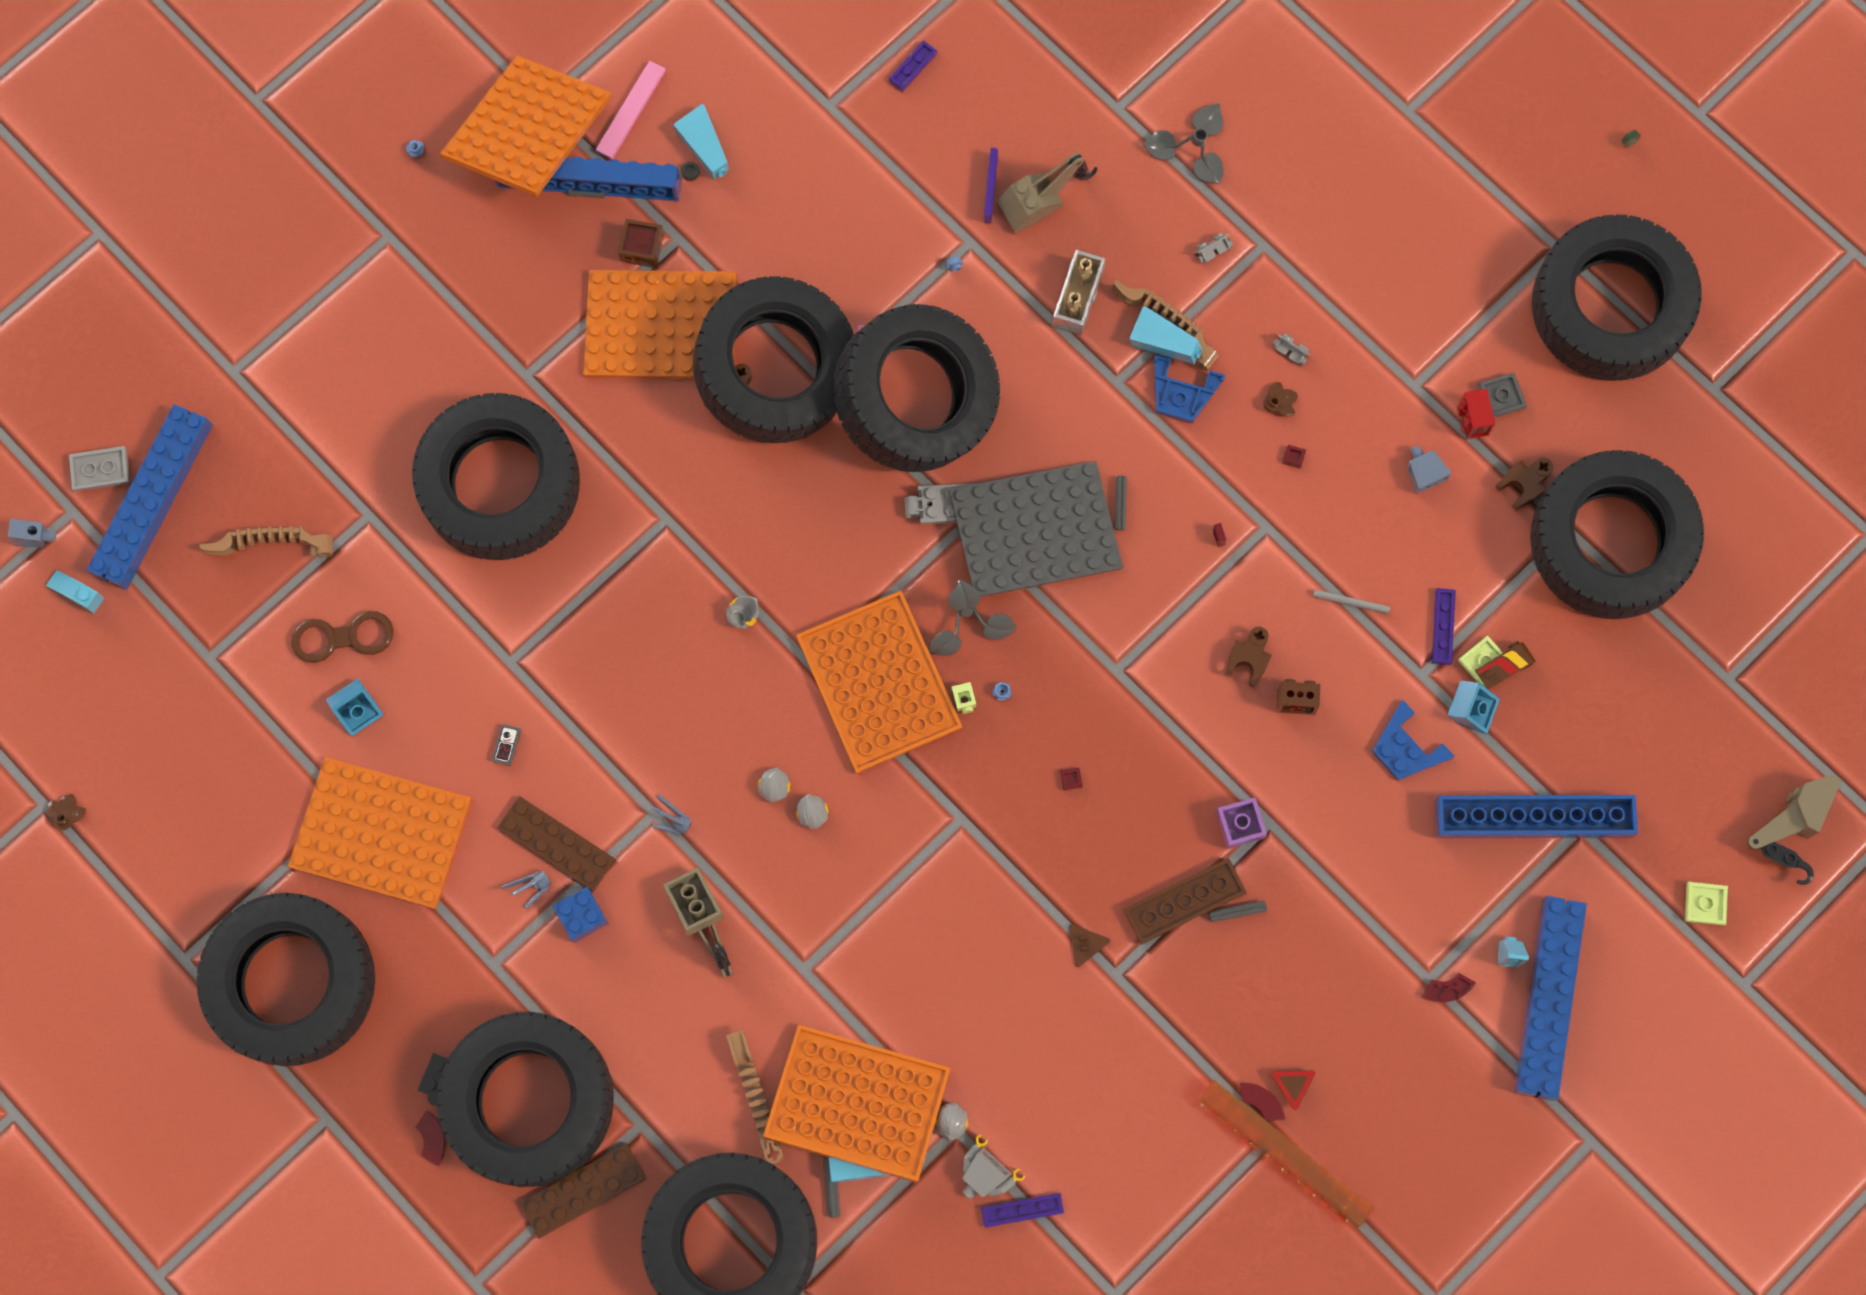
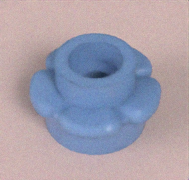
M412 140L407 145L406 151L410 156L418 158L424 153V144L421 141Z
M959 256L950 258L946 261V269H951V272L958 271L962 268L961 266L964 262L961 261Z
M1003 682L997 683L993 689V695L1000 701L1010 698L1012 694L1010 685Z

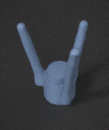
M657 795L664 804L679 816L675 818L653 807V811L672 820V826L675 829L655 824L652 827L672 832L679 836L681 833L686 834L692 823L689 820V816L683 814L661 795Z
M544 871L536 872L533 875L502 886V889L531 880V882L511 892V895H515L533 885L536 890L541 889L524 906L527 909L544 892L549 890L547 886L551 882Z

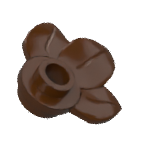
M1276 382L1268 389V396L1264 399V408L1270 413L1278 412L1285 417L1295 414V410L1291 405L1297 400L1298 394L1290 389L1284 390L1282 384Z
M73 794L64 796L59 802L51 800L47 806V814L52 818V824L58 830H67L73 822L81 820L86 811L83 807H77L76 798Z

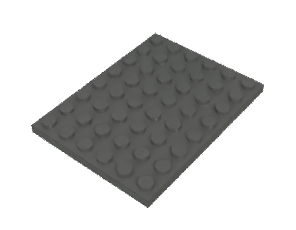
M1096 461L949 489L971 585L979 592L980 598L1123 569Z

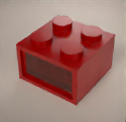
M1488 389L1465 392L1462 399H1460L1459 405H1457L1458 416L1462 417L1463 422L1461 423L1462 433L1466 435V440L1489 436L1495 426V420Z

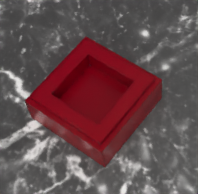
M1288 445L1282 464L1301 469L1306 449Z
M1214 524L1212 531L1217 546H1225L1226 537L1222 524Z
M1079 768L1060 771L1063 791L1083 787Z

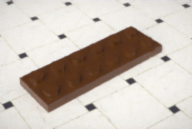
M520 796L498 826L500 831L593 892L616 860Z
M1228 858L1123 910L1142 945L1245 895L1247 892Z
M626 1143L522 1201L520 1204L538 1239L646 1178Z

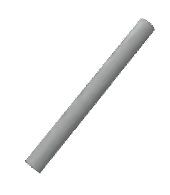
M1316 589L1313 597L1386 614H1389L1390 606Z

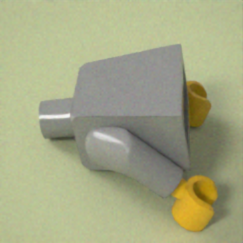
M982 1135L977 1136L976 1145H972L964 1157L963 1171L965 1174L963 1180L968 1185L963 1190V1193L970 1199L976 1193L981 1197L1005 1194L1016 1184L1015 1182H1020L1025 1178V1175L1021 1179L1016 1177V1172L1020 1169H1016L1011 1173L985 1149L988 1139L983 1144L979 1143L978 1140Z

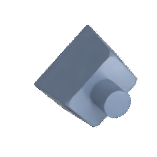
M1420 445L1410 450L1414 459L1409 461L1407 469L1416 494L1449 480L1451 472L1435 451L1431 450L1424 454Z
M10 518L8 538L13 546L43 548L45 541L55 542L56 531L46 530L41 522Z

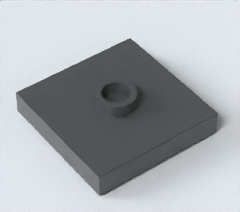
M1515 373L1478 383L1479 390L1488 389L1494 418L1527 408Z

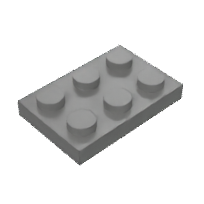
M125 446L69 454L71 485L74 492L130 484L128 453Z

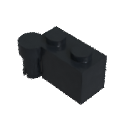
M435 1053L432 1054L417 1090L428 1094L429 1103L433 1106H438L437 1092L439 1081L448 1058Z

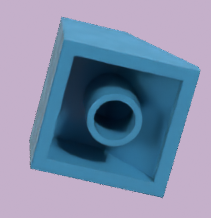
M359 678L326 699L331 710L351 737L384 715Z
M1460 681L1448 716L1458 724L1487 734L1500 699L1480 683Z

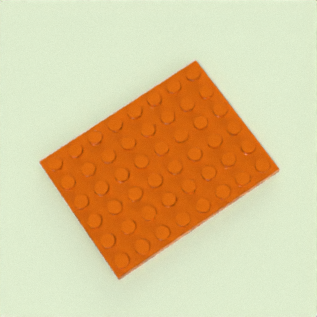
M516 55L441 151V159L537 197L612 98L611 92Z
M589 270L584 377L695 379L693 353L702 322L715 302L728 290L730 291L731 288L737 286V272ZM733 344V361H734V344Z
M898 591L796 635L856 774L963 729L902 591Z
M325 757L288 868L437 910L472 798Z
M798 1025L763 1139L918 1183L951 1068Z

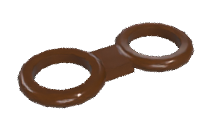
M378 611L361 613L353 619L350 626L333 628L328 622L321 619H310L296 627L292 635L291 645L298 658L308 663L324 661L332 655L334 649L351 646L364 655H375L381 653L390 645L394 629L388 617ZM369 619L379 620L385 627L383 640L373 647L361 645L356 636L360 624ZM312 627L324 629L329 638L326 648L316 655H309L303 652L300 646V638L303 632Z

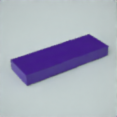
M923 40L890 76L889 82L903 92L938 54L937 50Z

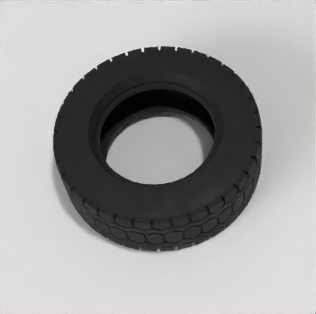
M1612 214L1603 215L1601 218L1600 216L1591 218L1567 231L1547 254L1535 279L1532 292L1534 323L1538 333L1540 332L1539 336L1544 344H1547L1546 347L1553 355L1556 354L1555 357L1563 364L1567 363L1566 366L1572 370H1579L1578 373L1585 376L1591 375V378L1600 380L1604 378V380L1616 381L1617 379L1622 381L1641 377L1655 371L1670 360L1692 331L1699 315L1702 299L1698 269L1695 262L1692 263L1694 261L1689 251H1686V247L1680 240L1676 241L1677 238L1669 231L1665 232L1667 229L1658 224L1655 226L1652 221L1647 219L1641 220V217L1631 215L1628 218V215L1616 214L1615 217ZM1603 263H1617L1634 269L1647 280L1654 292L1656 299L1654 321L1647 327L1631 333H1614L1599 328L1587 319L1577 303L1575 295L1576 278L1586 269Z
M781 276L755 278V280L745 281L731 288L708 311L694 346V378L700 397L708 410H710V413L717 420H720L719 422L726 428H730L732 432L743 435V437L750 440L755 439L758 442L786 443L797 441L815 433L836 415L837 408H835L833 399L835 396L833 395L834 371L841 352L853 337V330L850 323L847 322L848 319L843 311H840V307L833 300L831 301V298L824 292H819L820 289L811 284L808 286L806 282L798 279L795 281L794 278H781ZM763 323L783 324L796 330L808 341L815 354L817 370L814 382L801 393L785 398L768 397L754 391L741 379L733 361V344L735 340L745 330Z
M925 304L896 307L876 316L857 331L841 352L833 381H835L833 383V395H835L833 399L835 408H837L836 412L839 421L843 422L841 425L846 434H850L848 437L855 445L857 444V448L864 454H868V457L875 462L904 472L934 470L953 462L972 450L984 438L992 426L1000 396H998L1000 394V382H997L1000 379L998 369H995L997 365L994 357L990 356L992 352L987 343L984 344L985 341L981 335L975 333L976 330L969 323L965 324L966 321L958 315L954 316V313L946 309L942 310L940 307ZM902 349L920 351L933 358L943 368L951 384L952 404L950 412L941 426L928 429L914 427L900 420L890 410L882 394L880 376L884 361L891 352Z
M494 393L482 394V396L479 394L469 397L468 400L467 398L457 402V405H451L444 410L445 413H440L434 419L435 422H431L425 430L426 433H423L414 455L412 467L413 487L423 514L434 530L448 544L473 557L485 558L486 560H508L512 557L515 559L524 556V554L528 555L537 551V548H542L550 540L552 541L568 523L567 520L570 519L579 495V465L565 431L559 422L544 408L526 398L522 399V397L512 394L496 393L495 395ZM493 440H510L530 449L538 460V479L532 493L521 505L501 514H482L467 508L458 500L455 487L457 471L463 459L473 449Z
M1608 450L1594 453L1579 459L1564 469L1542 496L1535 510L1531 526L1530 539L1533 559L1535 560L1538 572L1541 573V578L1546 585H1549L1548 588L1555 595H1558V598L1564 603L1570 604V607L1587 615H1595L1598 618L1626 619L1640 616L1660 607L1673 597L1690 578L1697 566L1704 541V523L1702 522L1701 509H1698L1699 504L1696 497L1692 496L1694 493L1688 484H1684L1685 481L1678 473L1674 474L1675 471L1667 465L1664 466L1663 462L1655 458L1651 459V456L1642 453L1638 455L1637 452L1627 450L1625 452L1623 450H1611L1609 452ZM1602 497L1623 498L1638 505L1650 517L1657 533V553L1652 564L1643 570L1628 574L1609 572L1593 564L1583 554L1576 540L1575 519L1579 508L1594 499Z
M276 893L261 896L246 902V904H242L234 909V912H230L222 920V923L220 922L213 930L214 933L209 936L205 944L206 947L203 948L201 953V960L197 969L198 1000L210 1028L222 1042L234 1051L269 1065H303L325 1058L340 1049L351 1039V1036H354L360 1028L359 1026L364 1022L367 1012H369L375 989L373 957L365 938L356 925L331 905L317 898L295 893ZM295 935L310 938L321 948L328 963L329 981L323 999L309 1015L296 1022L280 1025L264 1022L252 1010L246 997L245 978L249 964L261 948L275 939Z
M515 1012L484 1022L477 1026V1028H474L458 1043L447 1059V1063H445L441 1073L437 1092V1110L440 1125L449 1146L457 1157L471 1170L484 1178L504 1185L537 1187L566 1178L581 1168L594 1155L604 1140L610 1126L614 1106V1091L611 1075L603 1056L592 1041L582 1032L562 1019L548 1014ZM540 1054L550 1057L563 1069L570 1085L571 1100L564 1122L552 1136L540 1143L530 1146H513L504 1143L490 1130L483 1114L482 1097L489 1077L503 1062L518 1055Z
M718 1153L701 1157L686 1164L671 1175L657 1191L649 1205L643 1223L641 1237L642 1258L649 1281L657 1295H800L812 1274L815 1264L817 1228L813 1212L805 1195L798 1185L778 1167L748 1154ZM724 1194H742L758 1201L771 1216L776 1230V1251L769 1268L756 1282L738 1290H718L702 1282L690 1268L684 1251L685 1231L692 1215L706 1201Z

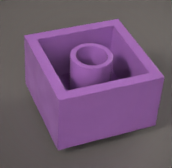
M1256 798L1217 809L1216 814L1227 849L1262 840L1267 836Z

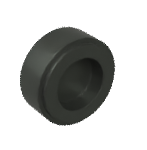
M691 161L684 163L681 167L683 178L687 181L696 180L700 175L699 166Z

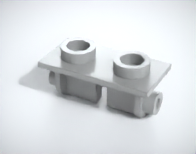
M1221 232L1212 237L1213 241L1208 244L1205 241L1196 246L1197 250L1193 254L1198 253L1200 255L1197 257L1199 262L1206 263L1216 257L1213 250L1216 249L1218 255L1231 249L1233 243L1230 239L1227 240L1226 238L1230 234L1223 235Z
M1286 333L1284 335L1278 334L1281 338L1273 342L1274 349L1284 355L1291 350L1292 353L1288 358L1298 365H1304L1307 361L1306 355L1311 356L1308 353L1310 349L1301 343L1299 346L1293 343L1294 338Z

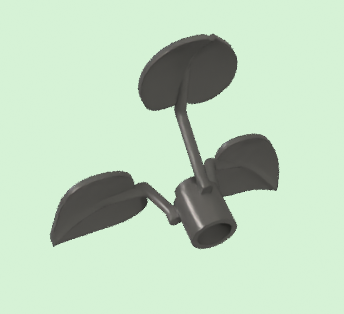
M1220 104L1208 105L1198 110L1192 120L1195 131L1192 136H1188V138L1180 143L1175 144V137L1166 130L1153 133L1144 142L1147 151L1154 158L1166 161L1175 156V148L1191 141L1194 146L1201 147L1202 158L1197 159L1193 167L1197 178L1214 184L1221 182L1223 164L1220 157L1212 152L1206 156L1204 155V143L1208 136L1217 135L1223 127Z
M959 579L948 597L949 606L958 610L956 612L955 633L953 634L951 631L946 630L937 634L930 643L929 653L949 656L955 654L960 649L961 640L957 636L959 634L961 615L969 617L974 613L981 624L986 626L982 631L983 635L991 640H999L1009 636L1016 629V625L1005 614H995L986 623L975 608L981 599L979 592L970 584Z

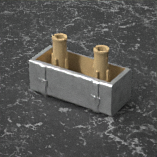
M1075 250L1059 301L1055 307L1053 327L1079 335L1083 334L1092 304L1095 303L1099 283L1102 280L1105 258Z

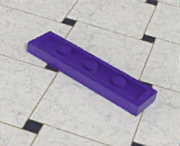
M991 148L984 213V223L987 224L992 223L998 161L997 148Z
M1436 588L1432 664H1452L1456 590Z
M1060 1193L981 1207L985 1228L1064 1213Z

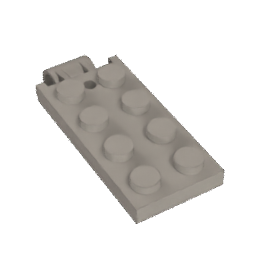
M979 483L917 486L919 497L908 496L904 498L905 517L909 519L921 517V525L956 523L949 489Z

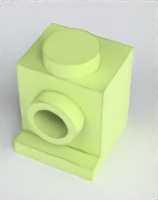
M971 682L952 686L957 711H962V714L973 712V708L976 707V701ZM967 698L968 702L962 703L961 699Z

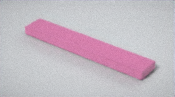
M652 61L648 62L596 148V153L610 160L615 157L665 74L666 69Z

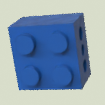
M588 887L553 906L570 939L574 943L609 924Z

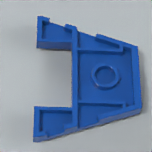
M1155 355L1156 413L1193 423L1224 381L1225 374L1209 370L1204 388L1166 377L1171 359Z
M1404 700L1399 704L1372 751L1398 781L1442 762L1449 761L1454 757L1443 743L1427 756L1404 731L1401 725L1415 714Z

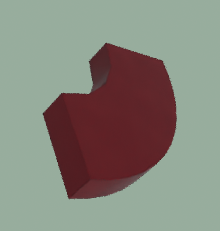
M1457 973L1453 979L1447 982L1431 980L1422 998L1438 1003L1452 1002L1466 995L1476 982L1460 973Z
M1240 1083L1242 1104H1250L1256 1107L1262 1113L1265 1122L1285 1120L1283 1109L1271 1092L1256 1084Z
M426 1110L415 1127L424 1139V1148L421 1156L439 1166L445 1152L444 1134L439 1121Z

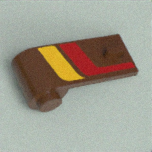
M1519 641L1512 643L1508 646L1509 650L1475 670L1487 689L1492 688L1518 671L1525 670L1536 662L1524 642L1519 643Z

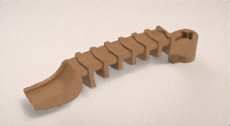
M1115 280L1113 290L1125 303L1130 306H1137L1143 299H1146L1141 310L1143 306L1148 308L1151 303L1154 304L1151 309L1153 312L1157 313L1160 308L1162 310L1161 317L1171 316L1168 320L1169 322L1174 324L1177 321L1179 323L1177 327L1180 329L1186 328L1185 332L1198 339L1202 353L1200 358L1196 359L1195 364L1204 371L1209 370L1219 357V354L1204 343V330L1202 328L1199 329L1195 322L1192 323L1189 320L1188 316L1181 314L1179 309L1176 310L1172 307L1171 303H1167L1162 297L1155 295V292H1150L1146 288L1132 289Z
M270 526L268 528L257 527V529L246 528L247 530L237 529L236 532H227L225 537L218 542L200 544V549L205 554L227 556L236 550V540L239 550L245 551L244 539L248 540L249 546H255L254 538H258L260 544H265V537L269 538L270 543H276L275 537L279 536V541L286 543V536H289L290 543H297L296 539H300V543L309 545L311 557L333 556L332 535H310L303 526H299V528H294L293 526H289V528H284L283 526L273 528Z
M742 1029L727 1034V1041L735 1065L738 1067V1074L741 1076L742 1086H744L746 1091L745 1095L749 1101L748 1105L756 1122L755 1127L759 1132V1139L765 1159L773 1165L779 1164L783 1160V1151L780 1143L763 1139L770 1110L763 1094V1088H761L759 1082L760 1079L756 1073L757 1069L754 1066V1060L744 1031ZM770 1143L774 1151L779 1152L775 1161L768 1156L771 1155Z

